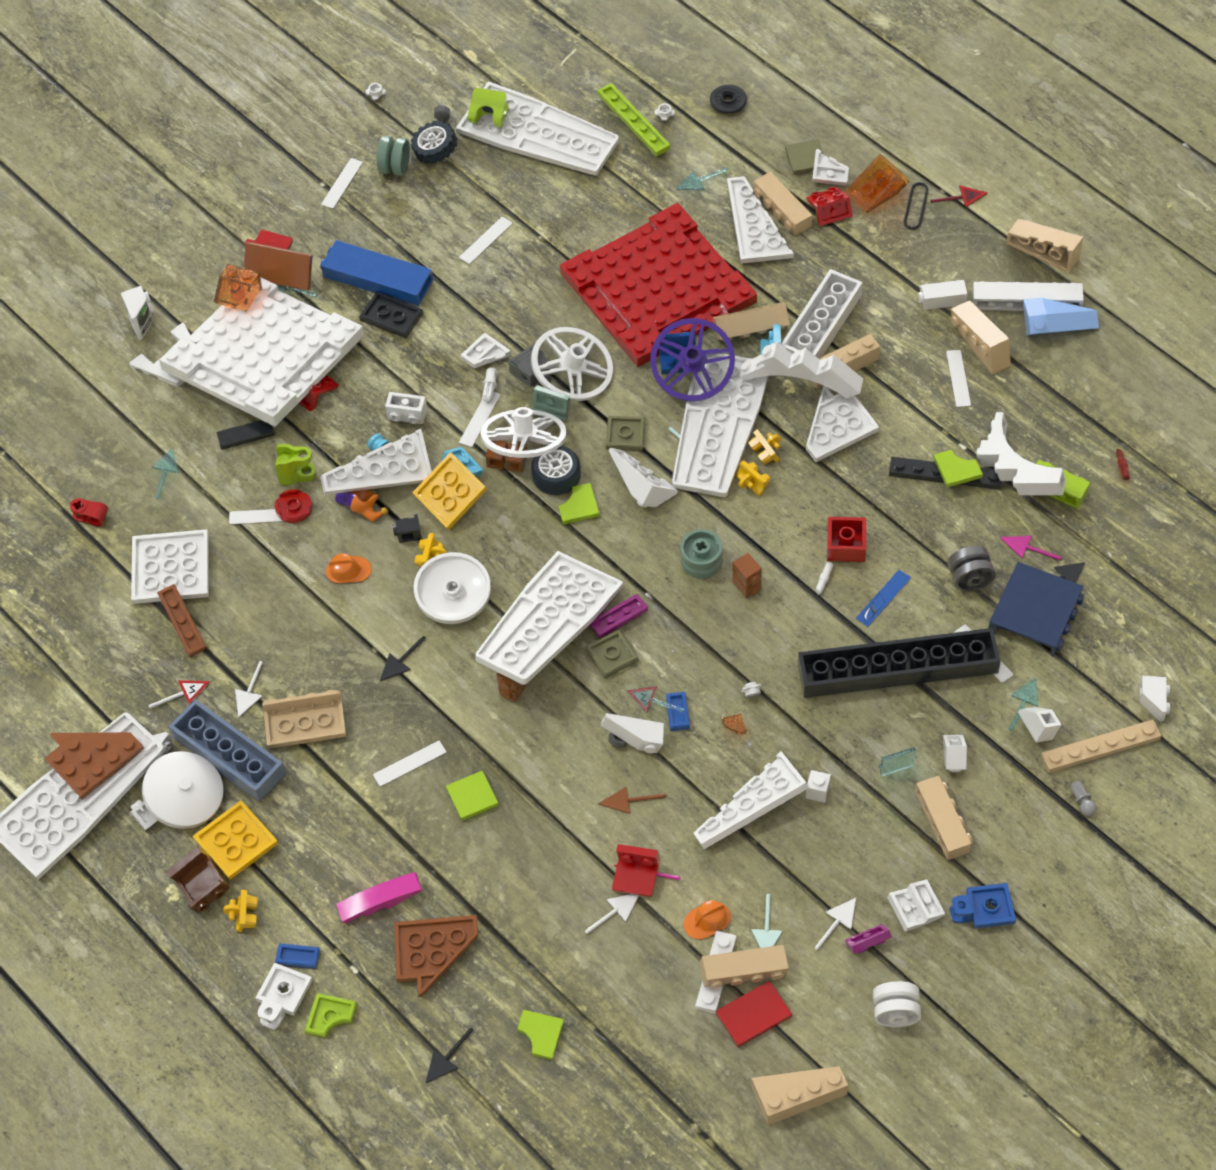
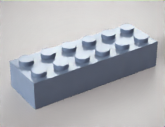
M196 699L169 726L173 739L192 753L207 759L219 773L259 802L286 775L283 762Z

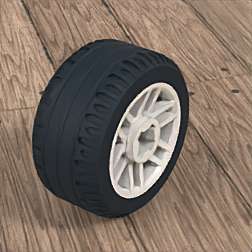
M560 446L558 449L548 454L534 457L532 460L533 482L540 491L546 494L562 495L572 490V487L577 486L580 480L579 458L574 451L567 447Z

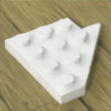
M823 386L806 444V450L813 460L818 462L878 432L879 426L856 396L848 399L840 394L834 396L826 386Z

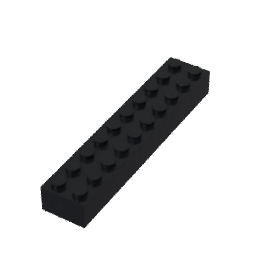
M993 628L798 652V669L804 698L999 673L1001 662Z

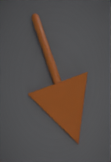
M627 787L598 804L630 814L629 802L665 798L666 794L628 798Z

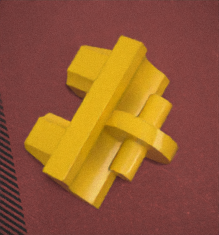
M758 429L754 431L755 437L748 443L754 452H757L762 447L765 448L764 451L758 454L763 464L765 465L772 460L775 463L780 461L772 449L773 447L776 449L781 447L779 444L781 442L780 435L768 433L766 441Z
M745 461L740 462L739 471L736 473V477L740 479L739 487L744 489L748 486L758 496L762 495L765 487L769 485L771 477L767 474L760 475L758 473V466L754 462L749 464Z
M429 533L427 539H422L419 542V549L423 554L416 555L414 562L418 567H422L428 560L437 555L447 553V550L443 548L444 544L435 539L434 533Z
M241 890L240 896L237 898V905L236 900L231 899L230 904L223 907V913L229 915V920H235L236 915L235 932H242L243 928L255 927L256 915L246 914V909H256L257 897L247 895V890Z

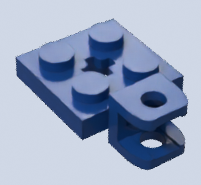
M1007 883L968 887L966 895L956 896L952 899L950 913L952 921L955 923L973 921L974 929L1016 923ZM988 902H991L992 905H996V907L993 910L987 908L986 906L988 905Z

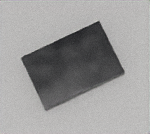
M376 291L360 314L359 320L406 339L423 315V309Z

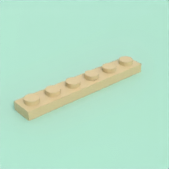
M1153 719L1042 752L1041 758L1048 773L1158 741L1161 739V734Z

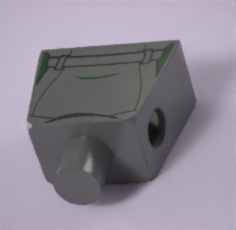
M535 343L508 361L509 372L529 386H534L539 382L531 365V354ZM539 348L537 359L540 366L549 361ZM544 375L547 381L551 382L552 378L549 375Z

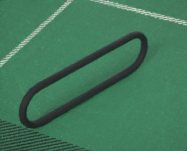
M917 182L911 187L904 217V225L909 229H916L921 225L928 194V186L925 183ZM916 185H923L926 191L919 223L917 226L911 227L907 225L906 220L913 189Z

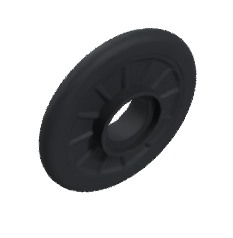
M721 85L714 89L710 95L712 107L721 113L730 114L738 112L747 102L746 93L736 85ZM731 97L732 100L726 101L724 98Z

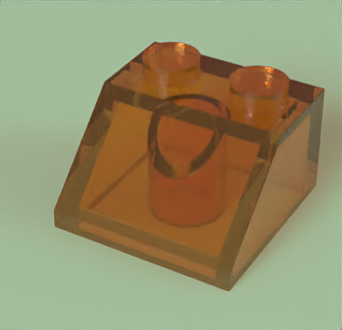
M227 264L219 276L214 303L246 312L262 289L260 273Z

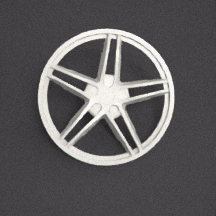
M559 327L549 330L536 341L532 350L531 365L538 381L544 388L570 396L572 401H584L595 398L607 388L611 381L613 363L608 350L600 340L584 330L572 327ZM575 333L585 338L568 348L555 334ZM589 339L591 340V342L586 348L584 344ZM546 341L559 359L539 366L537 359L538 350L541 344ZM593 343L604 354L607 369L585 359ZM566 371L571 393L556 388L547 381L544 375ZM581 373L604 379V382L597 389L581 394ZM572 376H576V394H574Z
M521 407L497 414L488 419L481 428V439L488 449L500 455L516 458L537 457L558 449L564 443L566 427L559 418L552 414ZM533 415L541 416L543 418L539 417L533 420ZM502 418L510 426L487 431L493 422ZM556 423L561 433L559 437L551 436V433L542 430ZM513 439L511 450L499 447L491 442ZM527 440L548 445L536 450L523 451ZM518 441H520V442H521V446H520L519 450L516 451L517 445H518Z

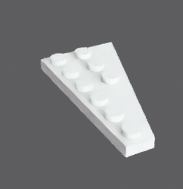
M744 176L727 178L741 264L794 258V253L786 245L785 239L781 237L775 223L767 211L763 209L760 200L754 195V191Z
M418 429L414 433L373 450L359 459L356 458L344 466H339L322 474L320 479L324 495L422 483L432 472L422 430Z
M781 751L776 755L777 759L772 764L768 763L765 765L764 771L759 776H754L733 795L734 799L728 805L724 804L720 808V813L715 817H710L694 832L697 841L703 849L708 848L808 789L805 780Z

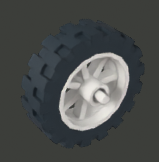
M444 121L426 123L425 126L419 127L418 131L413 134L414 137L411 138V148L420 162L423 161L426 164L429 162L434 164L437 161H443L445 157L448 158L450 153L455 151L458 140L453 128L449 123H444Z

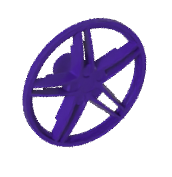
M688 318L672 323L658 335L651 350V369L658 385L670 396L683 401H702L715 396L728 384L734 371L735 353L729 337L720 327L707 320ZM693 324L687 347L663 339L673 329ZM697 324L700 325L698 346L692 345ZM703 326L709 327L718 333L728 349L702 350ZM660 343H663L681 352L679 355H677L674 352L660 346ZM658 348L679 360V363L671 370L664 381L660 377L656 366ZM729 353V356L707 360V355ZM729 359V367L724 379L717 387L713 388L705 364ZM681 368L684 372L681 375H679L669 386H667L666 383ZM702 371L711 391L707 392L697 373ZM689 372H692L704 394L685 395L674 391L671 387Z

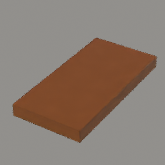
M247 242L245 243L243 277L250 272L274 284L309 290L313 255Z

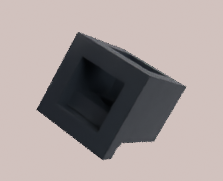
M414 514V518L396 520V525H393L394 536H398L399 543L422 540L418 514Z

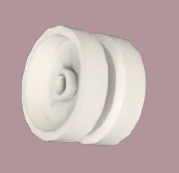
M897 981L876 986L873 989V1003L876 1005L874 1007L875 1022L885 1027H905L920 1021L921 1006L918 1004L920 994L917 985L910 982Z

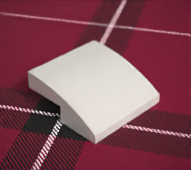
M927 879L911 883L906 889L891 892L887 896L905 932L929 924L945 915Z

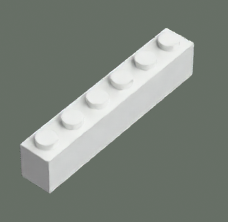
M973 282L972 303L979 310L1024 311L1023 299L1045 298L1083 306L1082 283Z

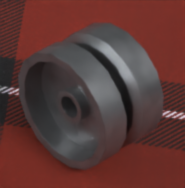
M965 547L949 557L947 565L950 573L953 575L952 579L957 590L962 592L979 590L992 583L995 579L996 572L990 562L991 558L988 550L985 547Z

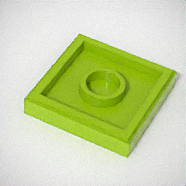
M483 771L446 785V790L461 821L499 806Z

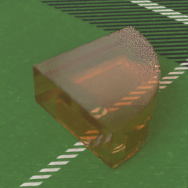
M741 714L722 718L725 728L736 732V734H746Z

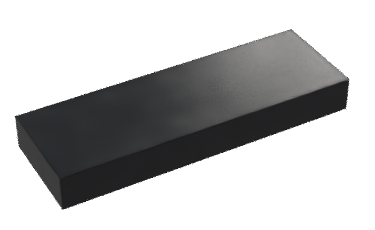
M263 420L216 432L221 450L275 436L272 425Z

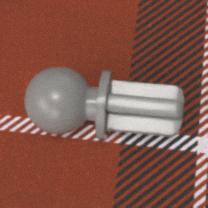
M1080 781L1072 783L1071 789L1076 797L1075 802L1081 804L1080 810L1082 814L1092 816L1096 812L1097 807L1093 801L1089 800L1091 795L1085 791Z

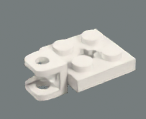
M274 963L256 996V1001L261 1003L258 1009L261 1025L275 1030L280 1026L285 1013L294 1016L313 981L312 977ZM285 985L288 986L289 991L281 993L279 988H284Z

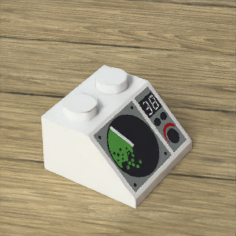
M138 286L122 292L121 296L137 338L142 340L153 322L151 313H154L151 303H148L151 301L148 292H144L142 287Z

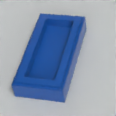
M686 692L667 693L666 701L670 731L690 729Z
M279 943L275 963L288 967L317 969L320 947Z

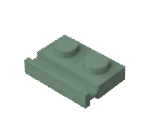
M536 385L533 392L532 410L543 411L556 416L562 421H566L568 418L570 396Z

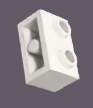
M389 392L385 405L388 420L412 424L424 423L427 412L425 396Z

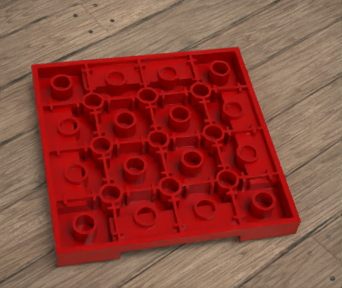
M678 202L649 217L648 223L593 252L588 249L560 264V274L637 367L650 361L651 350L656 338L672 323L688 318L703 319L713 323L712 317L739 312L757 303L756 291L738 271H733L700 233L696 222ZM693 324L677 327L669 333L691 332ZM699 324L696 325V335H698L700 332ZM703 326V332L709 329V327ZM659 348L657 350L656 357L660 355Z

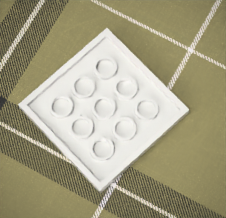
M208 530L132 536V603L160 602L161 599L157 592L175 584L182 599L209 597Z

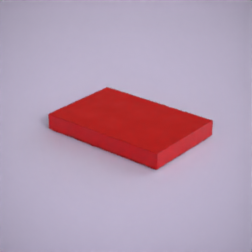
M770 981L716 1010L717 1017L738 1048L792 1017V1013Z

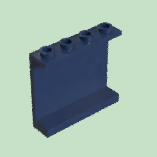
M1017 562L989 622V628H993L994 634H996L999 627L1052 647L1050 656L1054 657L1056 651H1061L1064 643L1063 636H1067L1070 631V620H1075L1078 609H1076L1077 604L1081 605L1085 596V594H1082L1083 585Z

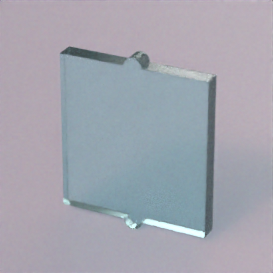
M915 747L881 757V764L879 765L880 775L884 776L914 766V761L917 758Z

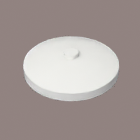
M457 552L443 553L428 560L419 569L414 581L415 600L420 610L430 619L444 624L463 623L476 617L487 605L491 593L490 578L485 567L472 556Z
M172 752L158 758L148 768L142 784V796L146 808L158 821L173 828L188 829L206 823L215 815L223 798V783L219 772L207 759L191 752Z

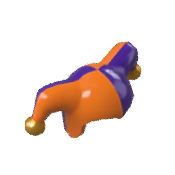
M370 490L336 493V503L347 505L351 511L360 513L371 522L376 521L382 515L388 514V509L385 507L381 508L380 511H374L373 506L379 495Z

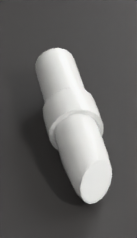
M831 562L826 563L818 579L819 582L816 587L818 595L822 593L830 578L829 575L833 568Z

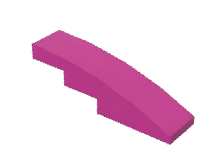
M413 872L359 892L337 903L336 906L342 922L347 924L361 915L369 916L384 907L390 909L423 890L417 873Z

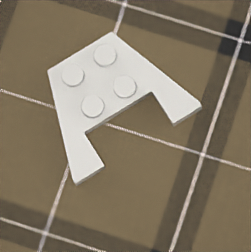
M183 322L170 331L171 336L177 341L181 338L188 339L190 337ZM143 354L129 362L132 369H139L146 375L156 376L159 380L179 387L185 382L163 371L159 360L153 364Z

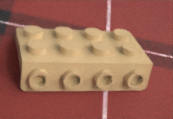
M338 690L309 693L297 697L289 696L278 700L270 699L262 703L268 749L347 737L341 693Z

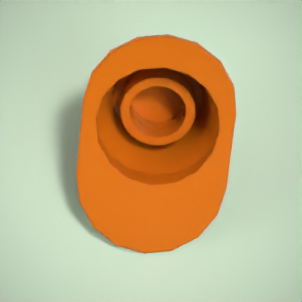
M341 553L334 556L329 562L326 575L334 583H355L367 579L371 574L372 568L369 561L363 557Z
M709 900L686 915L683 927L689 937L705 939L715 934L716 931L726 928L731 921V913L723 903Z

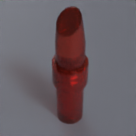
M1116 449L1117 464L1123 480H1128L1130 475L1123 451Z

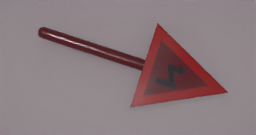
M959 185L960 196L931 199L930 202L963 199L966 208L988 192Z

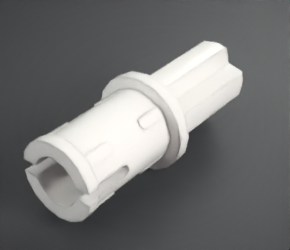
M488 368L486 370V378L482 384L484 387L482 399L484 401L492 400L493 391L497 387L496 378L498 371L495 368Z

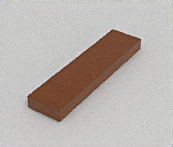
M175 584L158 591L157 593L189 657L206 650L207 648Z

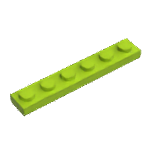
M612 83L597 90L598 96L656 157L670 150V144Z

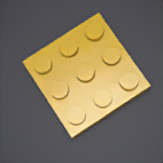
M450 452L412 493L450 530L488 488Z
M242 800L193 835L196 843L208 853L212 861L229 880L233 879L278 845L276 838Z

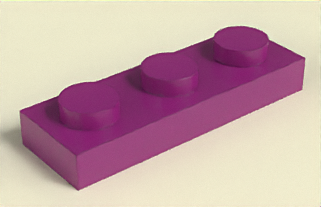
M636 594L597 616L589 626L598 638L601 639L646 613L648 607L640 596Z

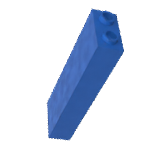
M338 240L334 242L333 246H330L326 258L320 264V269L325 278L373 293L378 291L418 307L433 282L432 269Z

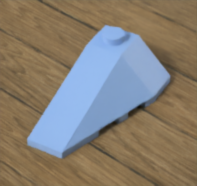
M1045 298L1023 299L1026 336L1099 328L1097 310Z

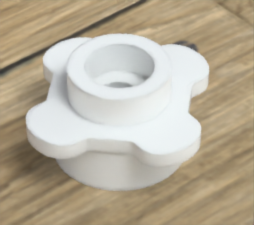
M379 83L370 84L366 90V95H370L373 100H378L381 95L386 94V90L382 89Z
M663 103L655 110V115L659 116L662 121H666L670 116L675 115V111L671 110L669 104Z
M756 682L747 683L742 688V693H745V697L759 695L762 685L756 684Z

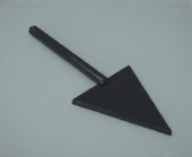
M1085 562L1056 566L1054 569L1061 575V578L1075 583Z
M422 636L399 660L389 653L380 681L411 670L402 661L426 637Z
M472 1028L467 1030L445 1057L434 1050L426 1083L458 1069L448 1059L473 1031Z

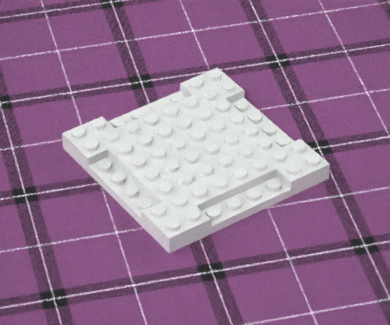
M249 272L228 293L229 299L188 339L181 338L159 361L163 371L276 427L309 393L312 386H316L364 337L362 325L339 314L333 313L329 315L279 291L278 285Z

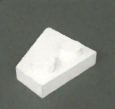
M816 149L812 182L847 186L849 167L838 163L831 156L828 158L819 149Z
M484 333L461 354V360L475 369L509 357L511 350Z

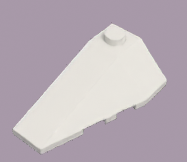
M614 448L609 449V453L625 484L640 506L645 508L647 506L657 507L677 494L678 490L663 478L659 480L653 476L654 472L640 466V462L625 451Z

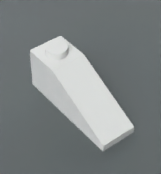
M606 713L601 721L602 727L638 750L645 751L646 753H658L663 745L664 723Z

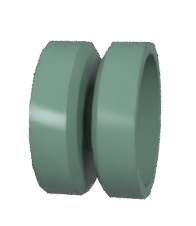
M382 136L377 152V170L379 174L388 175L392 171L395 176H405L410 156V144L407 138H397L395 141L393 137Z
M703 529L694 530L686 534L680 546L681 565L686 574L698 579L710 578L717 574L721 569L723 561L720 538L715 533Z

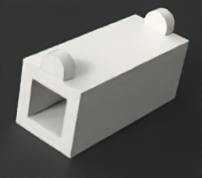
M964 280L920 285L918 302L922 303L923 310L958 306L967 301V290Z

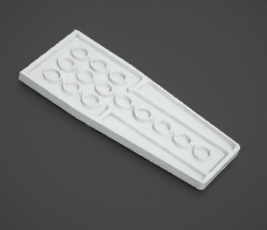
M487 82L483 89L502 91L507 96L506 102L509 105L503 127H494L493 115L490 114L481 116L477 124L469 123L468 111L456 127L457 133L492 146L591 175H597L619 143L618 135L533 97L491 82Z
M728 354L707 355V360H708V359L717 358V357L729 356V355H728ZM735 356V366L731 379L718 394L706 400L686 402L672 479V486L674 488L719 497H726L728 495L759 414L769 376H762L746 381L740 378L743 363L751 360V358ZM729 359L705 364L713 388L717 387L724 379L728 371ZM702 371L697 373L707 392L711 391ZM693 376L688 395L704 394Z
M557 551L526 585L476 652V662L520 684H527L596 619L623 588V582Z
M123 713L100 732H131L143 745L144 749L83 800L52 769L0 813V843L38 880L98 824L146 773L152 763L165 752L164 746L129 713Z

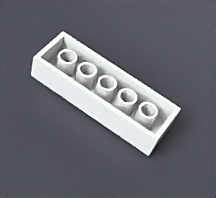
M830 269L781 345L792 354L806 348L818 359L821 358L862 296V282Z

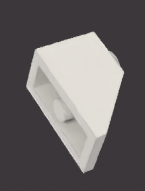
M943 735L946 770L951 772L966 770L967 745L964 736Z

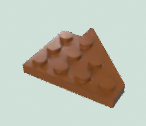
M131 732L51 733L50 736L59 747L44 759L83 800L141 752L144 747Z
M477 915L394 922L397 983L417 981L418 996L422 997L478 938Z

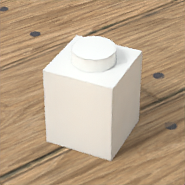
M811 770L807 783L806 799L826 803L831 774Z

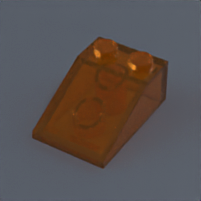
M879 154L844 193L868 213L896 196L910 181L883 155Z

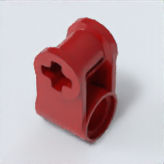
M81 498L74 499L70 503V509L73 512L72 515L75 521L102 526L108 512L107 505Z

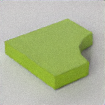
M952 450L937 453L933 456L947 488L976 480L983 476L976 459H962L956 456Z
M591 483L572 487L573 493L570 499L558 506L563 525L599 517V510Z
M317 993L305 1028V1034L326 1038L329 1031L335 1026L343 1023L352 1024L358 1005L357 1002Z
M523 1010L517 1030L526 1035L531 1041L532 1056L553 1061L564 1019Z

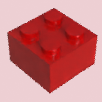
M828 517L827 561L865 562L866 518Z

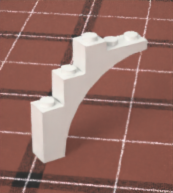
M778 342L764 347L762 355L745 361L741 367L740 378L744 381L762 376L802 378L824 385L846 399L860 394L863 378L835 355L819 360L806 348L792 354Z
M996 412L995 419L991 422L992 430L991 434H988V440H982L980 448L977 449V459H980L982 467H995V473H998L1000 481H1013V486L1017 489L1018 495H1063L1066 485L1063 468L1037 465L1015 453L1007 443L1006 433L1008 424L1003 412Z

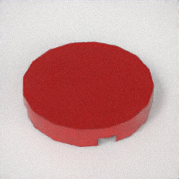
M298 489L282 492L275 501V512L278 518L284 522L298 523L305 520L312 511V501L309 495Z

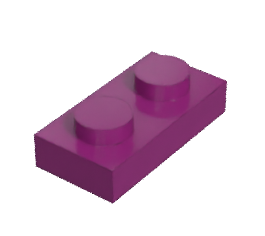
M880 924L846 939L845 943L847 948L854 954L862 953L873 945L885 943L892 936L890 930L883 924Z

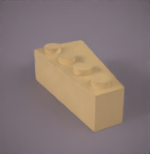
M1018 219L1008 232L1006 244L1066 273H1070L1079 261L1083 236Z
M970 300L951 309L952 317L950 320L952 325L957 328L992 375L1011 366L1009 338Z
M840 1066L751 1078V1088L767 1125L845 1096L848 1092V1084Z

